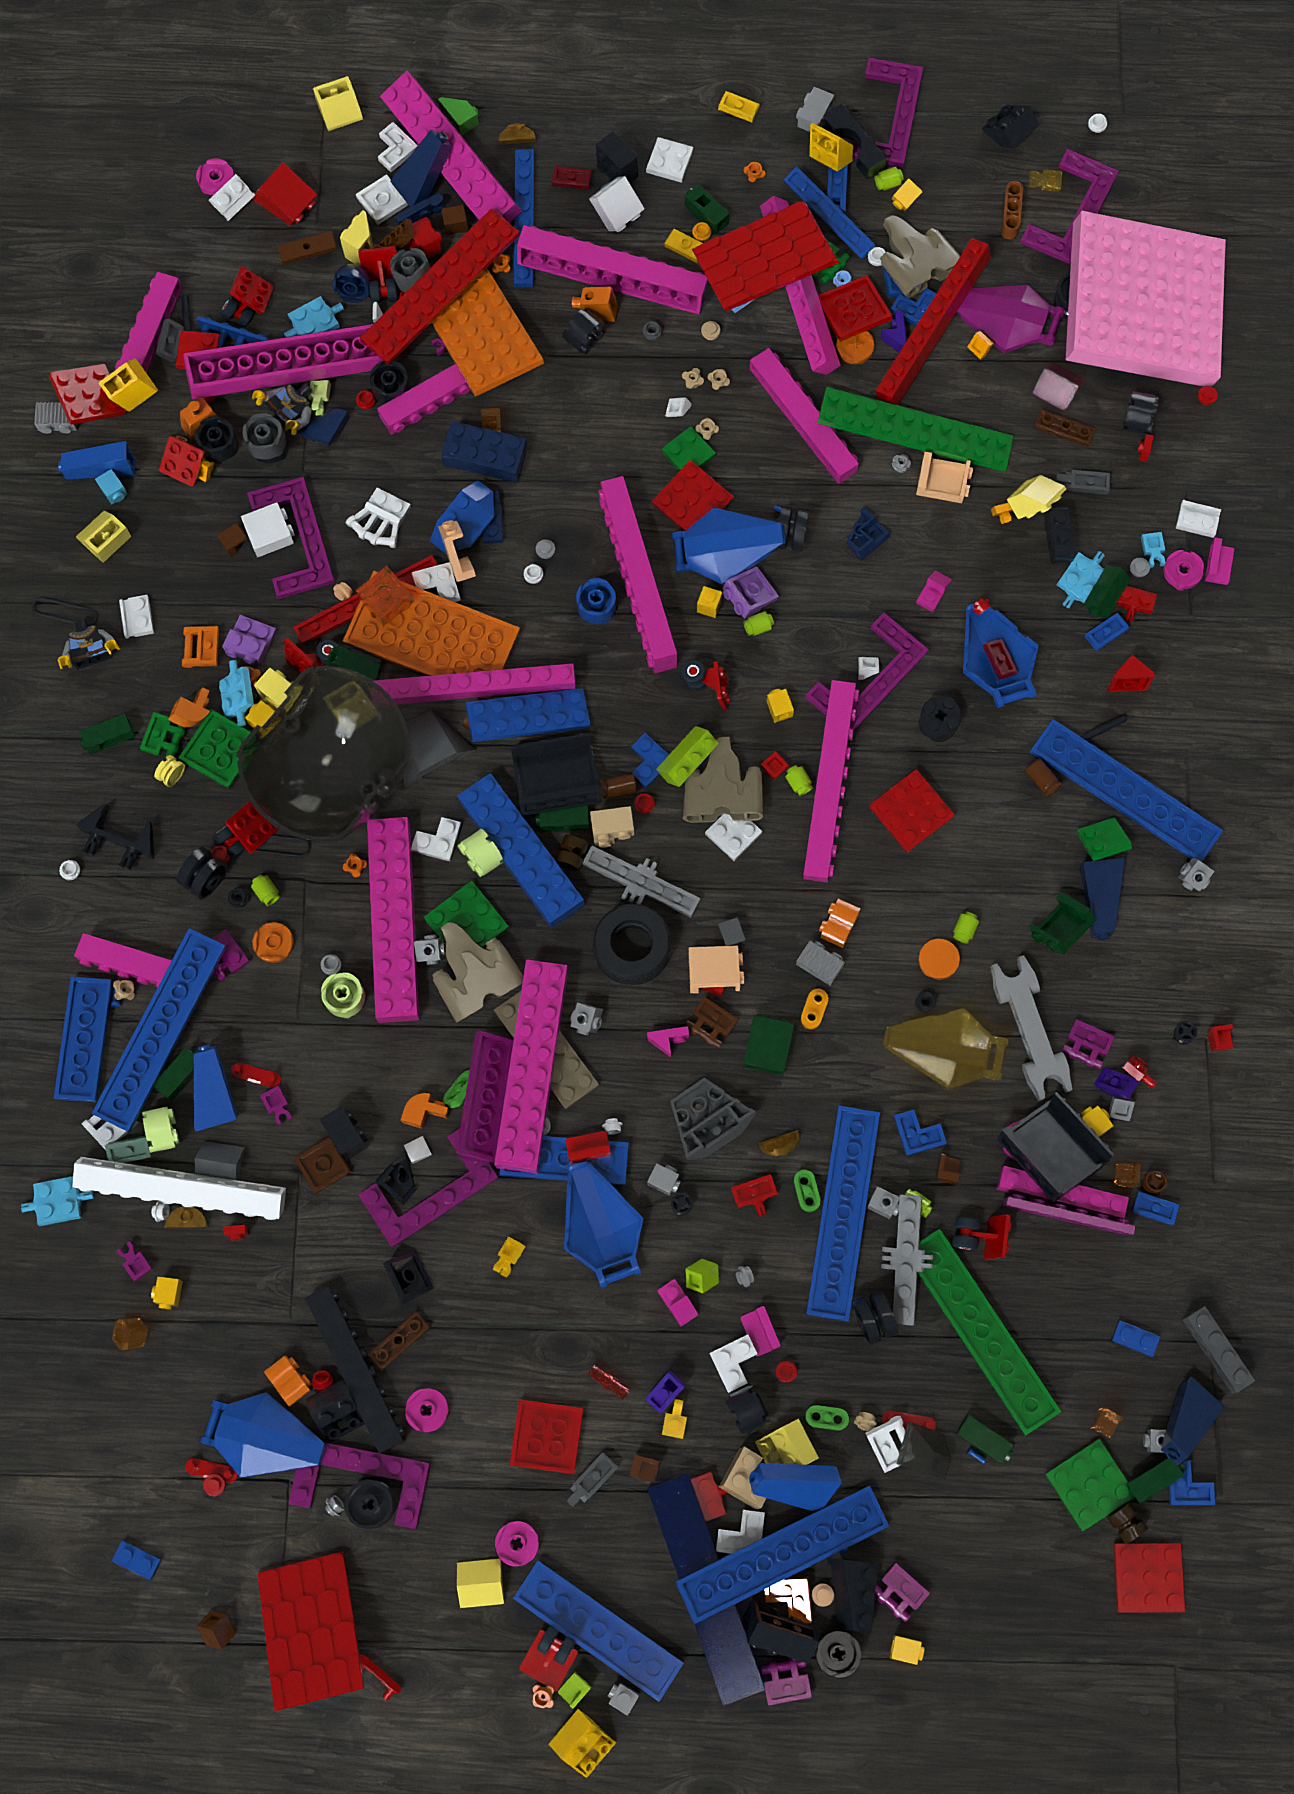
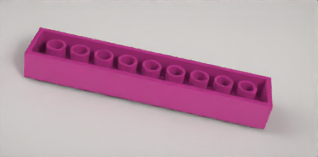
M408 71L400 76L380 96L418 145L430 130L441 131L446 134L448 142L452 147L441 169V173L479 220L491 208L509 223L522 212L462 135Z
M523 225L517 244L518 265L598 287H612L613 291L700 315L708 280L706 275L701 272H691L682 267H673L664 262H655L642 256L637 257L625 251L619 252L607 246L594 245L589 241H579L571 236L565 237L553 231L540 230L535 226Z
M373 324L184 353V366L192 399L371 371L376 364L383 360L360 341V337Z
M621 476L600 482L601 489L598 490L601 509L604 510V520L606 526L609 527L611 543L615 547L614 553L617 562L619 561L621 577L625 580L626 594L628 597L630 596L631 610L636 617L637 630L641 633V644L643 650H646L648 667L653 668L654 674L677 668V652L624 477Z
M408 817L367 820L376 1020L378 1023L420 1020L418 974L414 947L416 933L410 822Z
M526 960L494 1163L496 1168L538 1174L568 977L567 965Z

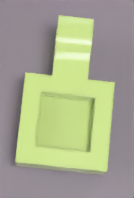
M329 380L310 381V388L313 390L308 396V399L312 402L311 409L312 411L316 410V416L323 415V401H329L331 383Z

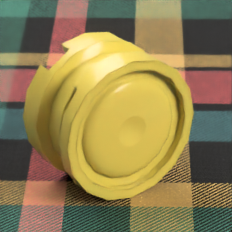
M169 755L166 757L167 760L165 762L162 760L155 771V778L163 781L167 787H172L183 775L185 764L181 761L177 762L175 757Z

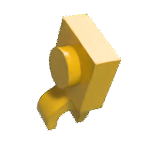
M508 1237L497 1254L500 1256V1259L495 1263L493 1270L507 1278L511 1272L510 1264L515 1265L526 1246Z
M675 1399L673 1413H666L662 1435L683 1439L687 1417L681 1416L683 1400Z

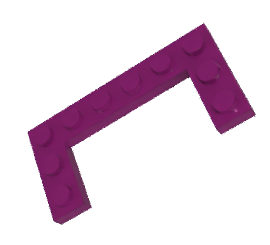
M868 58L865 78L901 84L889 144L875 142V144L885 152L887 157L886 165L903 168L923 67ZM851 140L853 159L857 160L860 150L857 144Z
M1067 149L1059 164V168L1092 183L1064 239L1029 224L1020 243L1071 265L1074 220L1081 211L1099 213L1119 171Z
M304 477L248 492L252 511L274 503H278L280 506L291 502L310 567L273 578L272 581L277 598H285L335 583Z
M885 613L871 625L870 629L899 652V654L858 696V701L853 702V709H856L855 721L850 723V728H853V732L929 651L928 648ZM818 681L805 695V699L827 716L830 691Z
M460 1128L447 1136L456 1151ZM458 1154L469 1172L399 1218L376 1183L358 1195L390 1246L394 1248L499 1179L489 1162Z
M325 1443L327 1447L321 1465L403 1481L394 1525L417 1529L430 1463ZM320 1465L296 1469L288 1504L311 1508Z

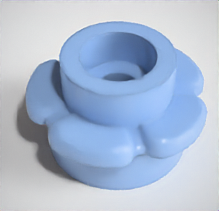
M839 271L833 278V283L837 287L851 282V276L847 271Z

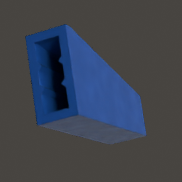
M122 441L61 453L58 469L59 472H62L65 479L97 478L110 469L113 470L117 477L135 476V457L127 442Z
M210 1044L202 1045L194 1053L195 1132L234 1121L238 1117L216 1045L212 1047Z
M759 1463L749 1476V1483L754 1495L814 1512L823 1509L842 1484L838 1469L835 1466Z

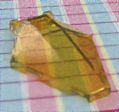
M965 1009L950 1011L948 1014L928 1016L887 1027L883 1047L938 1084L951 1090L982 1078L1001 1081L1002 1073L1000 1071L1005 1047L1008 1046L1009 1040L1003 1037L992 1036ZM992 1044H996L997 1048L992 1071H990L987 1069L991 1054Z

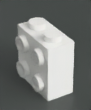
M625 176L615 178L589 198L608 231L619 232L623 230L628 221L636 220L640 217V212L644 210L643 205Z
M278 503L241 516L257 558L294 544L292 536H295L291 524L286 525L285 520L288 517L284 508H279Z

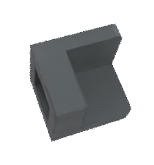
M738 917L718 924V931L720 936L723 937L725 946H732L738 943L741 946L745 945L746 939Z

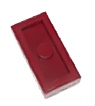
M554 166L552 186L589 190L592 170Z
M999 639L984 643L983 649L998 680L1016 676L1018 671L1003 640Z

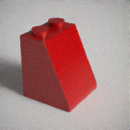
M282 162L258 189L253 200L291 226L293 222L298 223L304 217L302 212L306 208L310 210L316 203L314 199L317 194Z

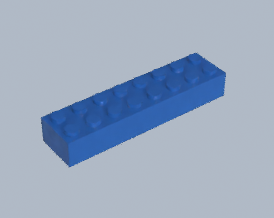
M491 773L457 795L459 803L479 830L483 829L487 833L488 837H486V840L489 839L496 845L503 858L504 865L551 929L585 906L584 899Z

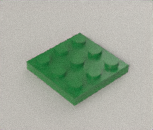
M211 709L178 759L230 790L263 740Z
M470 881L423 917L439 938H443L445 943L446 940L441 927L449 922L455 923L462 928L481 948H485L486 942L495 937L498 938L509 929L507 923L473 881Z
M1097 1439L1045 1474L1081 1531L1086 1530L1135 1497L1128 1486V1481L1100 1439Z

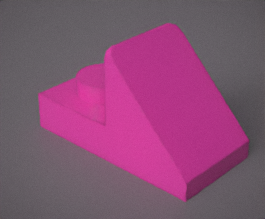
M935 570L927 579L926 586L918 597L916 604L934 612L952 579Z
M687 1026L647 1032V1038L649 1042L671 1057L669 1041H673V1043L685 1042V1039H689V1030Z
M675 1279L657 1290L680 1327L698 1316L688 1296L685 1295Z

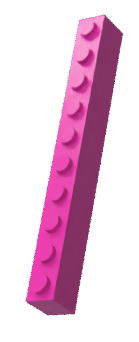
M772 196L760 205L763 217L789 207L788 201ZM809 275L785 287L813 372L828 375L841 365L812 275Z
M573 664L376 680L373 681L374 701L376 706L571 690L575 689Z
M835 680L831 682L804 868V879L828 882V877H833L834 865H830L831 857L836 856L837 845H833L834 837L838 838L840 826L836 825L837 818H841L842 806H839L840 798L844 799L845 793L842 779H847L848 767H844L845 759L849 760L851 748H848L847 744L848 740L852 741L853 728H850V723L855 721L856 709H853V702L858 701L859 690H855L856 683Z

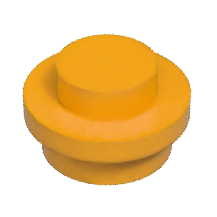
M699 222L693 227V237L698 241H706L711 236V228L708 224Z

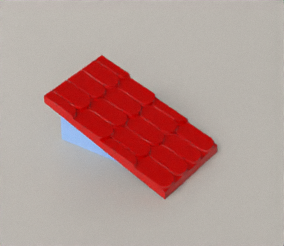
M805 201L797 202L781 211L773 212L749 225L741 226L721 237L717 236L692 249L725 311L732 310L734 313L763 295L839 263Z
M344 1551L259 1572L258 1585L274 1710L279 1711L364 1689Z

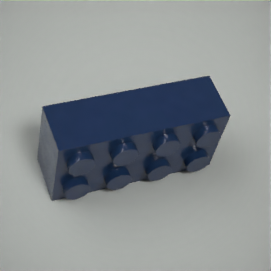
M451 421L441 454L443 466L518 483L528 449L527 440L523 437Z

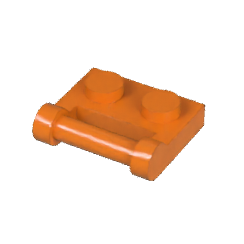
M218 626L184 627L185 649L182 667L218 666ZM198 635L197 658H192L193 636Z

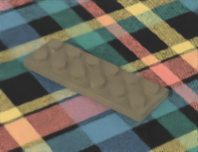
M521 991L494 1009V1012L513 1038ZM559 1030L551 1091L564 1109L567 1110L599 1087V1084Z

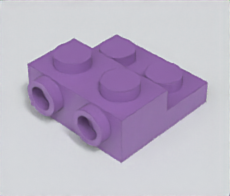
M758 567L728 579L722 588L724 597L727 600L730 599L734 604L736 614L742 615L744 619L760 612L761 608L776 602L779 598Z
M240 615L234 629H230L222 647L225 653L232 658L240 657L248 664L254 665L256 663L262 665L277 630L274 627Z

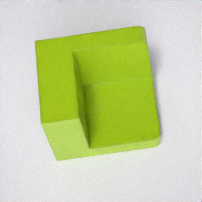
M700 1259L685 1269L686 1286L689 1289L704 1293L719 1283L718 1264Z
M575 1671L559 1689L558 1693L573 1709L591 1689V1686Z

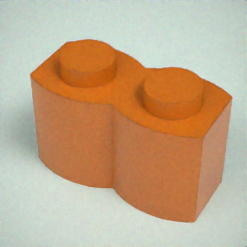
M840 899L837 900L836 904L832 902L828 910L830 917L828 921L824 920L819 929L822 932L821 938L843 948L861 909Z
M283 1356L265 1370L264 1373L287 1405L291 1407L312 1391L309 1387L312 1383L305 1374L300 1375L297 1370L299 1365L293 1357Z

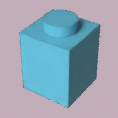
M112 469L95 479L111 505L122 501L128 495Z

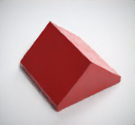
M1132 655L1114 674L1107 687V692L1148 690L1155 677V673Z

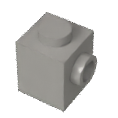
M656 1163L647 1181V1185L670 1196L672 1191L677 1192L681 1181L678 1180L679 1174L676 1173L677 1170L669 1165L663 1167Z
M877 1186L867 1208L890 1219L892 1214L896 1216L899 1211L898 1202L900 1197Z
M1147 1430V1434L1143 1436V1446L1147 1447V1452L1164 1453L1161 1451V1446L1166 1430Z
M620 1682L619 1686L614 1684L608 1694V1697L611 1698L609 1704L628 1716L640 1694Z

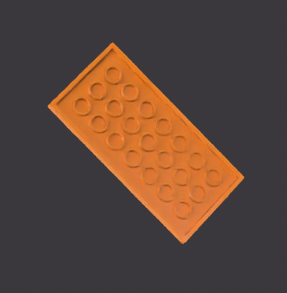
M487 268L432 322L433 327L475 397L544 364L542 356Z
M373 571L343 639V643L426 676L504 669L519 634L520 627ZM492 696L482 698L489 700L492 698Z

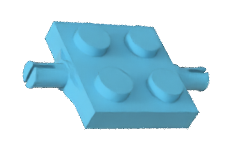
M320 296L288 313L293 328L284 332V335L287 338L296 335L336 330L340 326L334 314L344 310L341 303L330 308Z
M1098 551L1093 560L1078 552L1074 561L1057 583V586L1068 595L1062 603L1064 607L1068 603L1066 608H1070L1074 600L1081 601L1082 603L1085 602L1104 570L1099 565L1105 557L1102 552Z
M231 660L228 662L230 667L229 675L219 681L224 717L232 719L237 716V725L244 726L246 725L244 714L249 707L254 705L249 668L241 667L238 669L237 661Z
M73 1176L33 1184V1202L21 1204V1210L23 1213L35 1210L37 1225L39 1226L80 1219L82 1201L94 1199L93 1190L80 1192L78 1188L72 1187Z

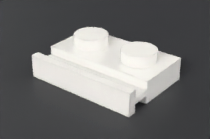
M235 174L209 199V202L229 221L255 194Z
M1183 500L1176 529L1214 538L1221 509Z
M148 595L131 597L127 600L120 599L125 638L154 634Z

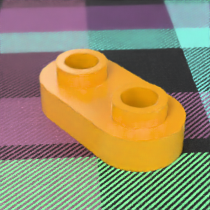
M814 989L808 995L801 1015V1023L807 1029H816L822 1021L828 1003V995L824 990ZM821 996L822 1000L817 1002L814 997ZM808 1015H814L815 1020L810 1021Z

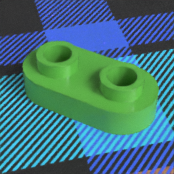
M470 1070L464 1071L445 1093L443 1102L450 1108L459 1107L463 1103Z
M800 1170L794 1177L798 1202L801 1209L805 1212H814L820 1205V1196L815 1177L808 1170ZM806 1178L808 1184L802 1185L800 1179ZM811 1198L813 1204L807 1205L805 1200Z
M814 1405L807 1410L805 1415L807 1423L815 1428L840 1431L846 1428L849 1423L847 1412L840 1408ZM815 1412L819 1413L820 1419L818 1421H815L812 1418V1414ZM836 1415L840 1416L842 1419L840 1424H836L834 1422V1417Z

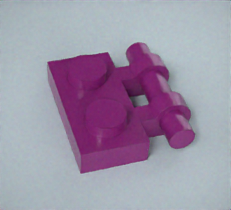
M226 929L212 938L227 946L221 957L224 962L218 964L213 973L220 981H224L227 978L224 971L228 968L235 974L250 963Z
M1076 1019L1067 1038L1074 1042V1045L1070 1047L1065 1044L1061 1052L1068 1054V1057L1071 1059L1076 1058L1085 1062L1089 1067L1094 1066L1100 1069L1103 1061L1096 1059L1098 1054L1107 1055L1115 1036ZM1080 1046L1092 1050L1090 1055L1079 1051Z
M897 1563L881 1579L887 1585V1588L883 1591L876 1585L875 1596L878 1597L877 1600L881 1604L884 1603L893 1611L892 1614L896 1618L900 1617L904 1622L911 1616L905 1611L906 1607L910 1605L914 1610H917L930 1594ZM893 1591L903 1599L900 1604L890 1597Z
M789 1658V1661L779 1663L772 1661L768 1665L761 1666L762 1675L771 1674L772 1676L771 1681L764 1682L768 1705L812 1697L808 1674H798L797 1668L806 1667L805 1662ZM791 1670L792 1677L779 1679L778 1672Z

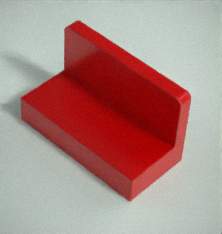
M606 1131L576 1136L565 1140L570 1164L611 1156Z

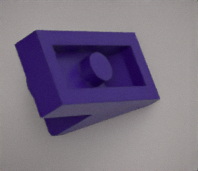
M895 311L894 319L891 320V329H884L881 332V340L898 353L906 343L903 311Z
M1104 1067L1094 1085L1111 1097L1115 1095L1129 1099L1139 1082L1134 1077Z
M669 1371L645 1400L661 1414L675 1397L682 1392L686 1385Z

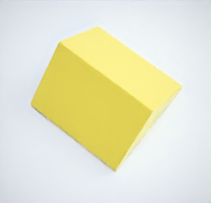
M501 1559L457 1563V1591L460 1608L504 1604Z

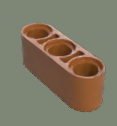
M1011 181L1007 184L1003 198L1001 234L1008 240L1014 239L1017 236L1021 223L1023 186L1017 181Z

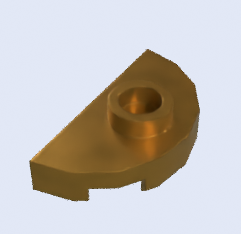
M515 123L508 125L499 135V145L536 142L534 132L525 127L524 124Z
M798 1130L758 1144L760 1150L767 1155L783 1156L798 1146L800 1137Z
M183 1206L170 1213L164 1228L208 1227L202 1212L194 1207Z

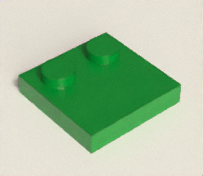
M691 426L661 449L664 456L678 471L690 460L702 468L716 457L714 450Z
M1115 817L1077 829V836L1093 861L1132 849L1129 838Z

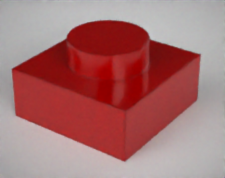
M1146 434L1144 440L1139 442L1137 452L1140 453L1139 460L1147 461L1152 447L1153 435Z
M775 751L761 763V768L775 780L789 768V765Z
M246 1225L224 1227V1235L228 1238L230 1237V1240L233 1241L242 1240L243 1236L249 1235V1227Z

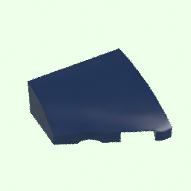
M332 408L302 428L298 434L313 442L317 440L330 446L337 433L341 434L348 422V412Z
M865 507L861 509V516L858 522H855L854 530L849 534L846 541L849 548L861 561L891 537L890 532L879 524L876 517Z

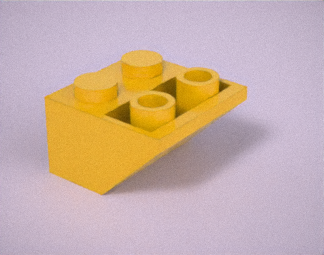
M814 123L810 124V157L837 172L852 162V144Z
M136 358L124 363L99 382V385L109 399L129 412L159 391Z
M577 1709L551 1740L549 1746L564 1762L587 1778L616 1742L591 1718Z

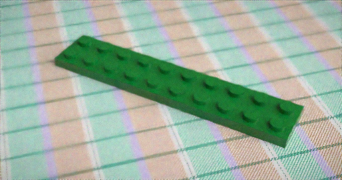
M826 387L817 424L963 462L970 460L971 464L1005 472L1007 469L1013 435Z
M938 1229L919 1242V1250H925L926 1255H933V1260L924 1259V1263L933 1264V1267L924 1268V1272H918V1275L1024 1436L1061 1413V1410L942 1231Z

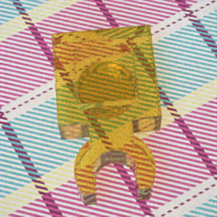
M1043 170L1042 174L1037 171H1030L1029 178H1035L1036 180H1029V187L1042 185L1041 190L1060 192L1062 171Z

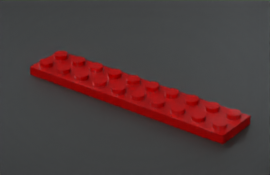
M491 208L360 337V341L389 365L520 236V232Z

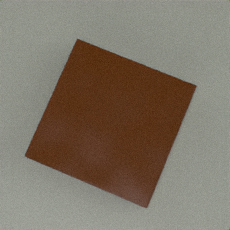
M330 1136L294 1158L314 1194L321 1192L351 1173Z

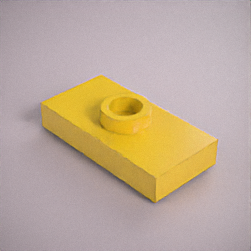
M727 91L718 106V110L749 122H753L760 108L759 103Z
M673 229L664 246L698 263L692 249L703 243Z

